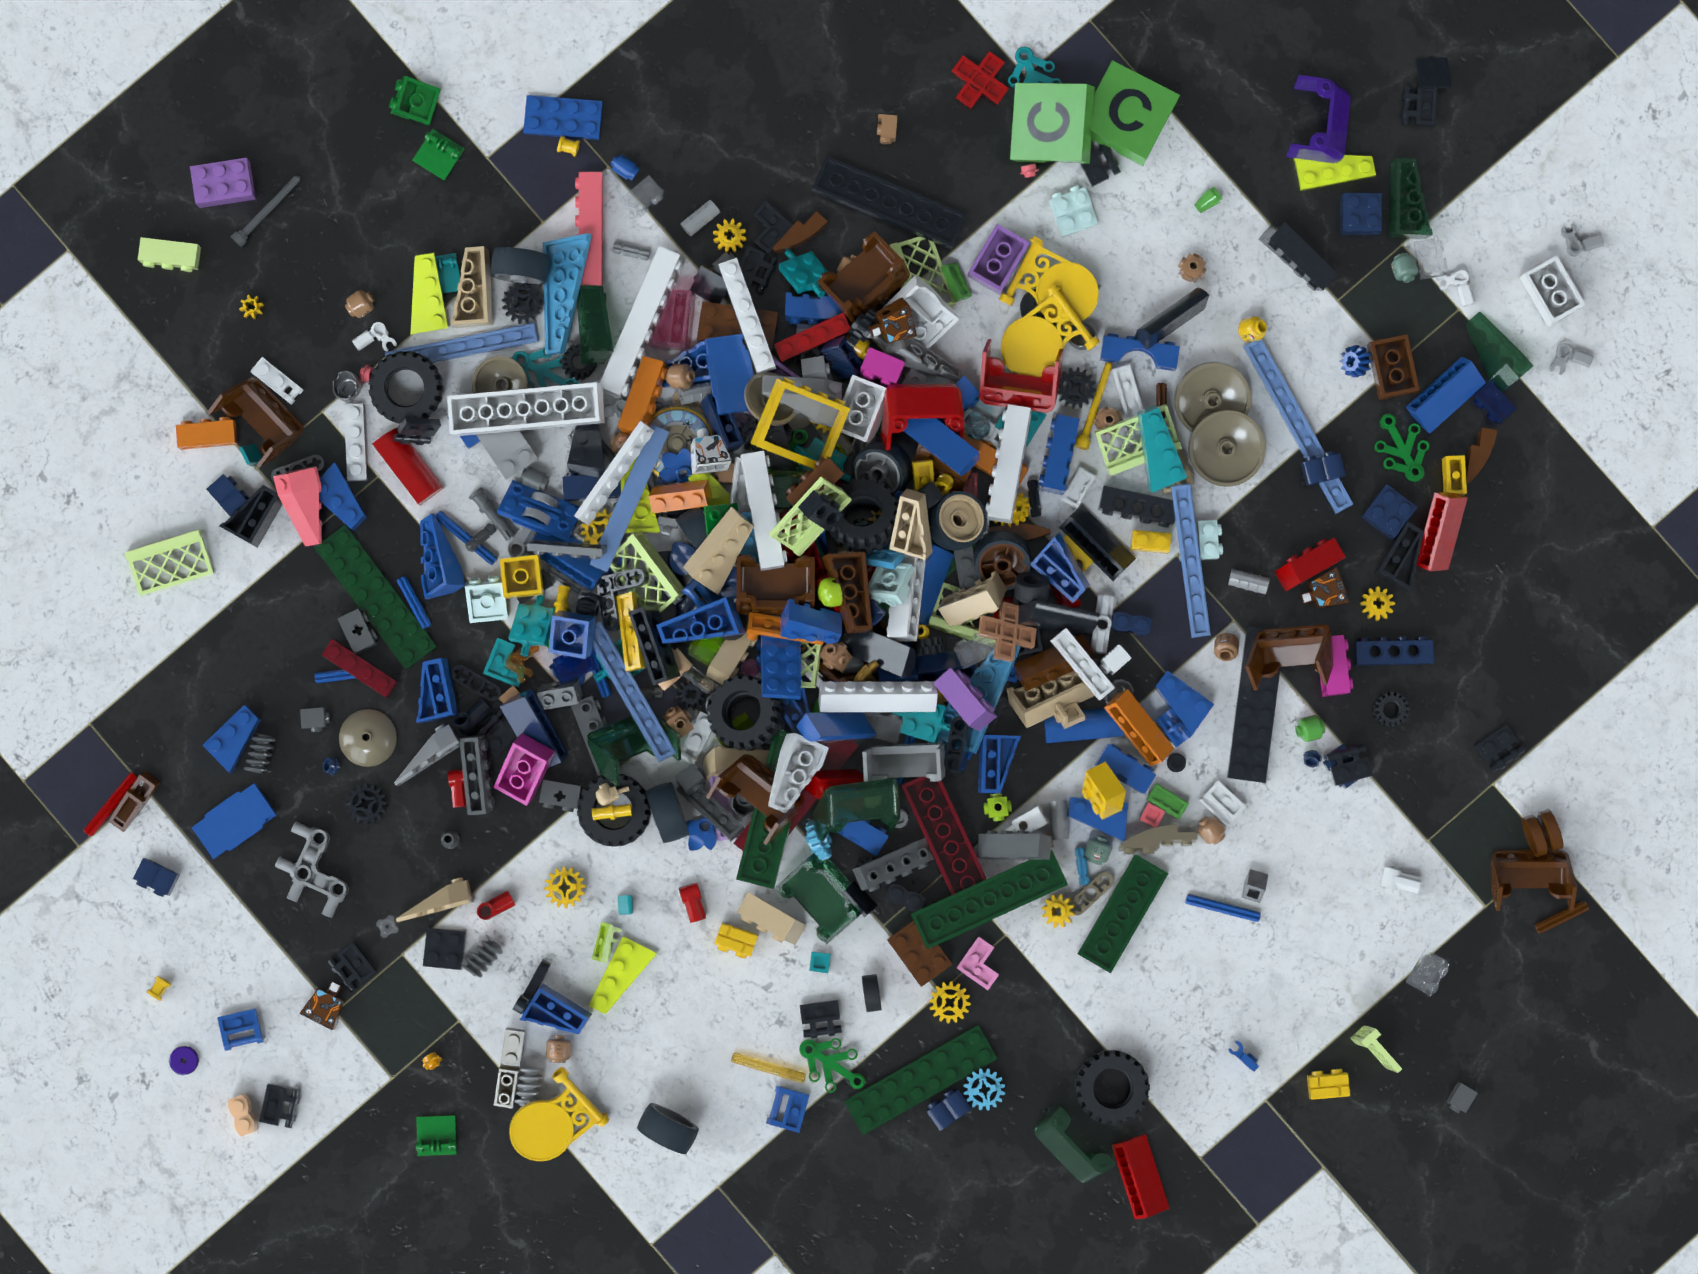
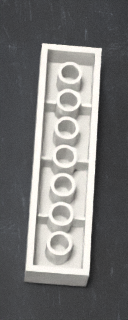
M661 246L658 247L600 381L604 393L620 400L624 396H628L631 389L630 380L631 378L635 379L638 370L637 364L639 361L641 362L642 356L646 354V344H650L653 338L652 329L654 326H658L661 319L660 311L666 308L669 300L667 299L668 292L673 291L676 284L675 276L676 274L680 275L684 264H682L683 261L680 254Z
M597 382L447 396L450 435L453 436L605 423L602 384Z

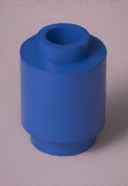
M622 154L619 157L616 155L610 164L613 166L612 171L626 180H633L640 169L636 166L637 163Z

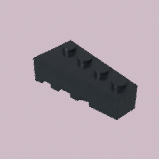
M1273 222L1258 239L1292 268L1298 277L1303 278L1307 282L1308 287L1313 291H1323L1338 275L1286 222Z

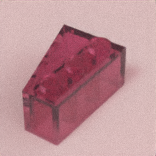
M672 289L663 309L661 319L655 327L656 330L652 338L649 340L648 345L650 347L679 351L690 349L696 295L692 291Z

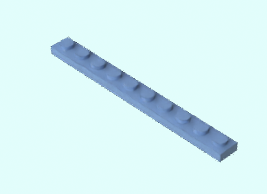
M1262 339L1245 345L1243 348L1304 458L1315 455L1317 458L1324 457V450ZM1339 478L1319 483L1335 514L1353 505Z

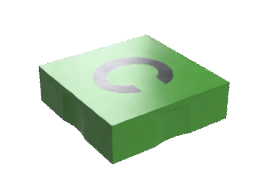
M1112 60L1094 94L1093 116L1090 125L1091 140L1098 144L1106 145L1120 155L1144 166L1180 95Z
M1015 83L1010 160L1034 163L1059 161L1062 163L1090 164L1092 137L1090 125L1093 116L1095 87L1088 84Z

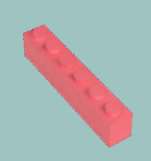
M579 172V178H575V188L579 189V196L575 197V207L579 208V215H575V226L579 227V234H575V236L586 233L592 234L580 289H603L602 172Z

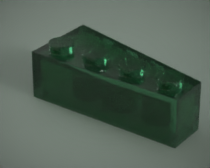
M1396 158L1390 162V238L1427 239L1433 236L1428 221L1429 215L1425 208L1424 193H1422L1420 186L1421 181L1416 159Z
M581 285L579 289L577 310L582 364H604L614 352L606 307L607 296L603 286Z

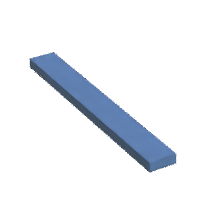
M535 323L389 351L385 352V355L394 354L398 351H411L428 358L432 363L536 343L539 340Z
M655 425L650 427L654 430V433L640 451L598 544L607 545V553L600 559H592L590 562L591 566L608 572L669 435L668 431Z
M1190 483L1171 486L1191 638L1209 636L1211 633Z
M602 622L595 623L593 649L660 763L676 754V751L632 674L629 671H625V663Z

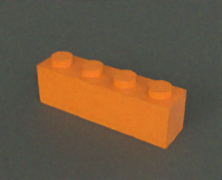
M642 356L617 426L621 431L631 434L640 421L650 427L649 420L651 415L655 413L656 401L662 394V384L666 380V372L668 371V366L664 361Z
M971 431L963 432V440L979 451V461L975 464V467L992 476L993 466H997L998 458H995L996 450L993 449L994 445L986 440L981 442L976 439L977 435ZM1024 462L1022 464L1019 486L1029 470Z
M1128 689L1117 693L1104 707L1150 767L1163 762L1173 751L1174 747Z

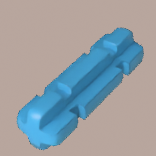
M1080 847L1075 849L1078 875L1080 874V877H1078L1079 884L1087 885L1090 883V879L1087 876L1089 872L1087 859L1085 858V848Z

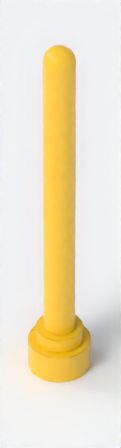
M1107 362L1104 366L1082 435L1076 438L1074 446L1079 449L1089 450L1091 444L1089 442V435L1112 369L1111 362Z

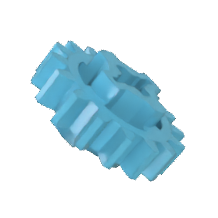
M813 819L808 821L805 827L807 830L805 839L811 852L816 856L818 855V858L822 861L832 856L830 848L832 839L826 827L822 826L819 820Z
M980 1068L978 1074L974 1071L972 1072V1078L967 1076L969 1084L966 1083L963 1086L968 1088V1090L963 1093L964 1095H969L966 1100L967 1102L973 1101V1108L979 1105V1110H982L983 1106H986L988 1111L990 1109L989 1105H993L996 1108L995 1102H1002L999 1096L1005 1095V1092L1001 1091L1005 1084L999 1083L1002 1077L996 1078V1071L990 1074L989 1068H987L986 1072H983ZM985 1076L992 1078L995 1084L987 1082ZM977 1078H979V1083L977 1084V1086L971 1088L973 1082ZM982 1080L986 1087L990 1088V1090H987L986 1098L982 1091L979 1092L983 1085ZM997 1091L996 1096L990 1101L992 1092ZM973 1095L981 1096L983 1102L976 1100Z

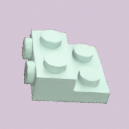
M1078 185L1069 189L1070 193L1064 195L1062 192L1052 195V199L1049 201L1062 238L1098 225L1086 187L1081 188Z
M1217 520L1197 521L1196 529L1200 559H1219V555L1223 554L1222 543H1218V536L1222 535L1221 524H1217Z
M900 563L895 569L876 567L868 584L869 597L877 605H880L881 602H885L892 607H895L897 604H903L910 591L908 582L915 569L913 565Z
M495 575L488 577V580L481 581L480 578L475 577L466 582L465 591L470 623L508 619L507 602L503 597L502 578L500 579L499 576Z

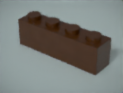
M1084 635L1075 637L1077 642L1095 662L1093 648ZM1055 646L1014 664L1016 678L1025 691L1037 688L1042 684L1074 671Z

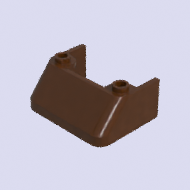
M250 377L221 393L207 412L208 415H211L221 409L229 417L241 415L266 441L261 446L264 456L257 464L259 468L277 458L304 430L300 421L255 377Z
M1324 624L1266 629L1256 635L1245 665L1253 689L1258 690L1262 678L1274 677L1280 667L1314 664V669L1320 674L1323 685H1327L1334 666L1332 636L1329 626Z
M749 754L742 755L722 772L706 798L710 799L718 791L723 796L729 798L739 794L767 816L764 826L770 833L763 842L765 845L784 829L804 802V798L800 794L787 813L769 807L768 803L775 773Z
M1496 850L1492 853L1491 891L1496 911H1500L1501 900L1511 895V888H1548L1549 893L1557 899L1566 898L1569 910L1574 911L1577 884L1568 853L1562 850H1548L1547 854L1536 857L1531 850Z

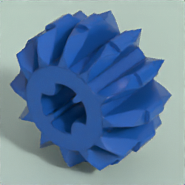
M1359 345L1345 348V352L1341 353L1343 359L1339 361L1343 363L1341 369L1345 370V375L1358 378L1359 376L1366 375V371L1371 369L1369 363L1373 361L1369 360L1371 353L1366 352L1367 348Z

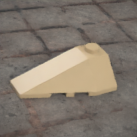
M462 877L451 880L452 884L445 886L396 918V921L401 922L474 903L468 880L463 881Z

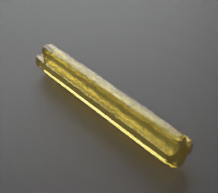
M736 1052L732 1055V1063L799 1083H804L806 1074Z

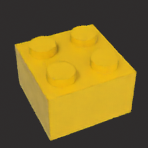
M539 555L500 559L503 597L505 599L544 595Z
M1106 761L1087 770L1085 773L1082 794L1092 804L1094 813L1096 815L1099 814L1103 820L1122 811L1126 790Z

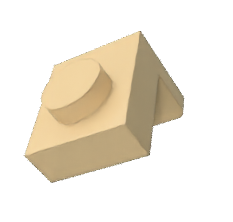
M1076 702L1063 708L1060 703L1055 705L1054 717L1058 723L1062 724L1064 729L1085 720V715Z

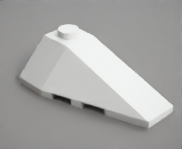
M796 733L786 734L780 750L768 806L787 813L800 796L804 787L810 783L814 774L823 766L829 748L815 741H808Z

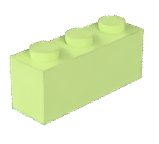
M141 237L138 261L143 263L145 267L154 268L155 265H161L163 269L173 270V267L181 268V271L192 272V269L198 270L201 247L198 244Z

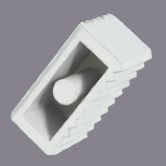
M1117 645L1100 660L1101 665L1099 667L1106 675L1108 673L1113 675L1131 657L1120 645Z

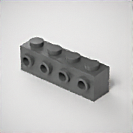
M593 696L580 700L579 704L571 705L598 776L620 769L622 760L619 752L615 753L612 747L615 745L612 734L608 735L605 729L608 727L605 716H600L598 710H601L598 699L594 700Z
M485 734L465 736L460 738L459 741L467 814H487L493 811L495 806L494 797L491 795L493 782L492 778L489 777L491 763L490 759L487 758L488 740L485 739Z
M1005 830L1002 831V834H998L997 831H987L986 834L978 835L977 857L988 860H1050L1052 836L1044 835V831L1033 830L1032 834L1022 830H1018L1017 834H1013V831Z
M923 838L853 869V872L861 890L868 889L871 892L880 888L879 884L884 881L886 884L896 881L895 876L901 874L904 877L913 873L912 869L918 867L920 870L929 866L928 862L934 858L926 839Z

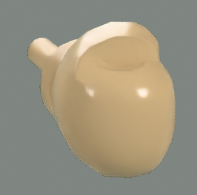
M607 783L599 785V789L596 791V798L600 805L606 806L619 799L618 794L629 791V787L626 786L616 790L615 786L610 787Z

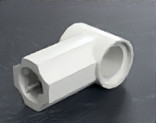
M1385 867L1380 886L1418 894L1421 877Z

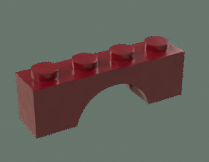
M333 639L322 653V656L386 698L390 697L399 683Z

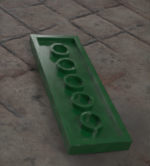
M1134 854L1077 954L1111 974L1169 873Z

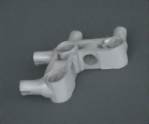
M295 821L291 832L306 838L307 842L296 863L279 857L275 867L290 873L293 879V884L287 895L288 899L297 902L303 888L308 886L328 895V900L322 914L332 918L338 904L343 902L348 894L349 887L340 878L326 875L318 869L319 860L328 848L330 835L325 830L317 827L310 828ZM318 833H322L325 838L321 844L317 843L315 839ZM302 868L308 870V876L305 879H302L299 875ZM337 884H341L344 889L340 895L334 891Z

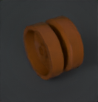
M1549 809L1538 812L1537 818L1534 815L1522 818V827L1526 840L1536 857L1547 854L1548 848L1551 851H1556L1564 847L1560 828Z

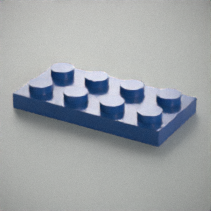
M526 95L523 133L561 137L562 135L567 138L600 140L603 102Z
M761 635L762 697L801 698V642Z

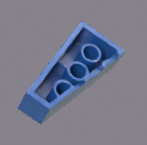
M1057 414L1056 419L1052 418L1050 430H1053L1052 437H1048L1046 448H1049L1048 456L1044 455L1042 467H1045L1044 475L1040 474L1038 483L1041 486V491L1059 495L1065 493L1067 486L1065 484L1069 476V465L1073 456V446L1075 445L1080 419Z
M731 597L722 598L656 625L662 642L669 644L746 634L740 616L736 612L734 600Z

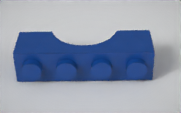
M1108 333L1102 339L1099 361L1119 363L1125 354L1132 351H1141L1152 358L1156 369L1175 371L1177 369L1180 346H1175L1176 343L1165 341L1164 344L1157 343L1147 350L1134 336L1119 338L1118 334Z

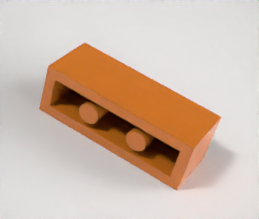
M221 417L219 421L201 419L200 423L181 421L180 425H176L177 448L180 450L238 445L236 422L231 420L230 417Z
M700 480L654 486L648 497L652 513L708 506L712 499L709 481Z

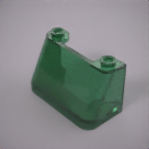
M812 854L776 886L783 898L791 899L794 897L819 925L816 929L817 937L824 941L826 945L861 915L842 893L846 889V885L851 883L829 858L822 861L818 858V855Z
M1057 1104L1035 1126V1135L1077 1180L1082 1183H1088L1107 1172L1115 1162L1106 1153L1095 1155L1091 1152L1086 1156L1064 1133L1070 1125V1116Z

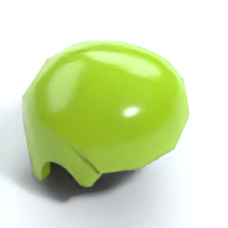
M831 577L821 580L818 587V597L825 606L836 607L842 605V591L840 584L833 583L832 581L835 578Z

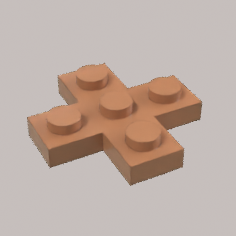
M1002 602L1000 604L999 619L984 615L980 617L978 636L996 640L993 656L995 659L1013 662L1016 645L1030 649L1035 646L1037 629L1018 624V605Z

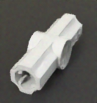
M1098 595L1096 612L1100 613L1099 620H1104L1107 623V628L1100 629L1096 626L1092 633L1091 647L1095 654H1107L1115 598L1108 595Z

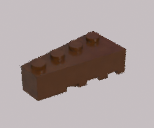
M865 552L825 555L822 557L828 578H835L832 582L838 583L841 586L842 605L838 607L847 634L865 633L872 630Z

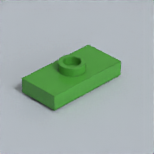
M957 262L940 267L956 302L972 297Z
M1158 783L1154 785L1146 800L1178 820L1189 805L1188 802Z

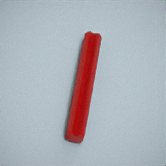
M130 773L84 828L83 831L88 836H93L119 805L126 792L131 789L138 776L136 774Z

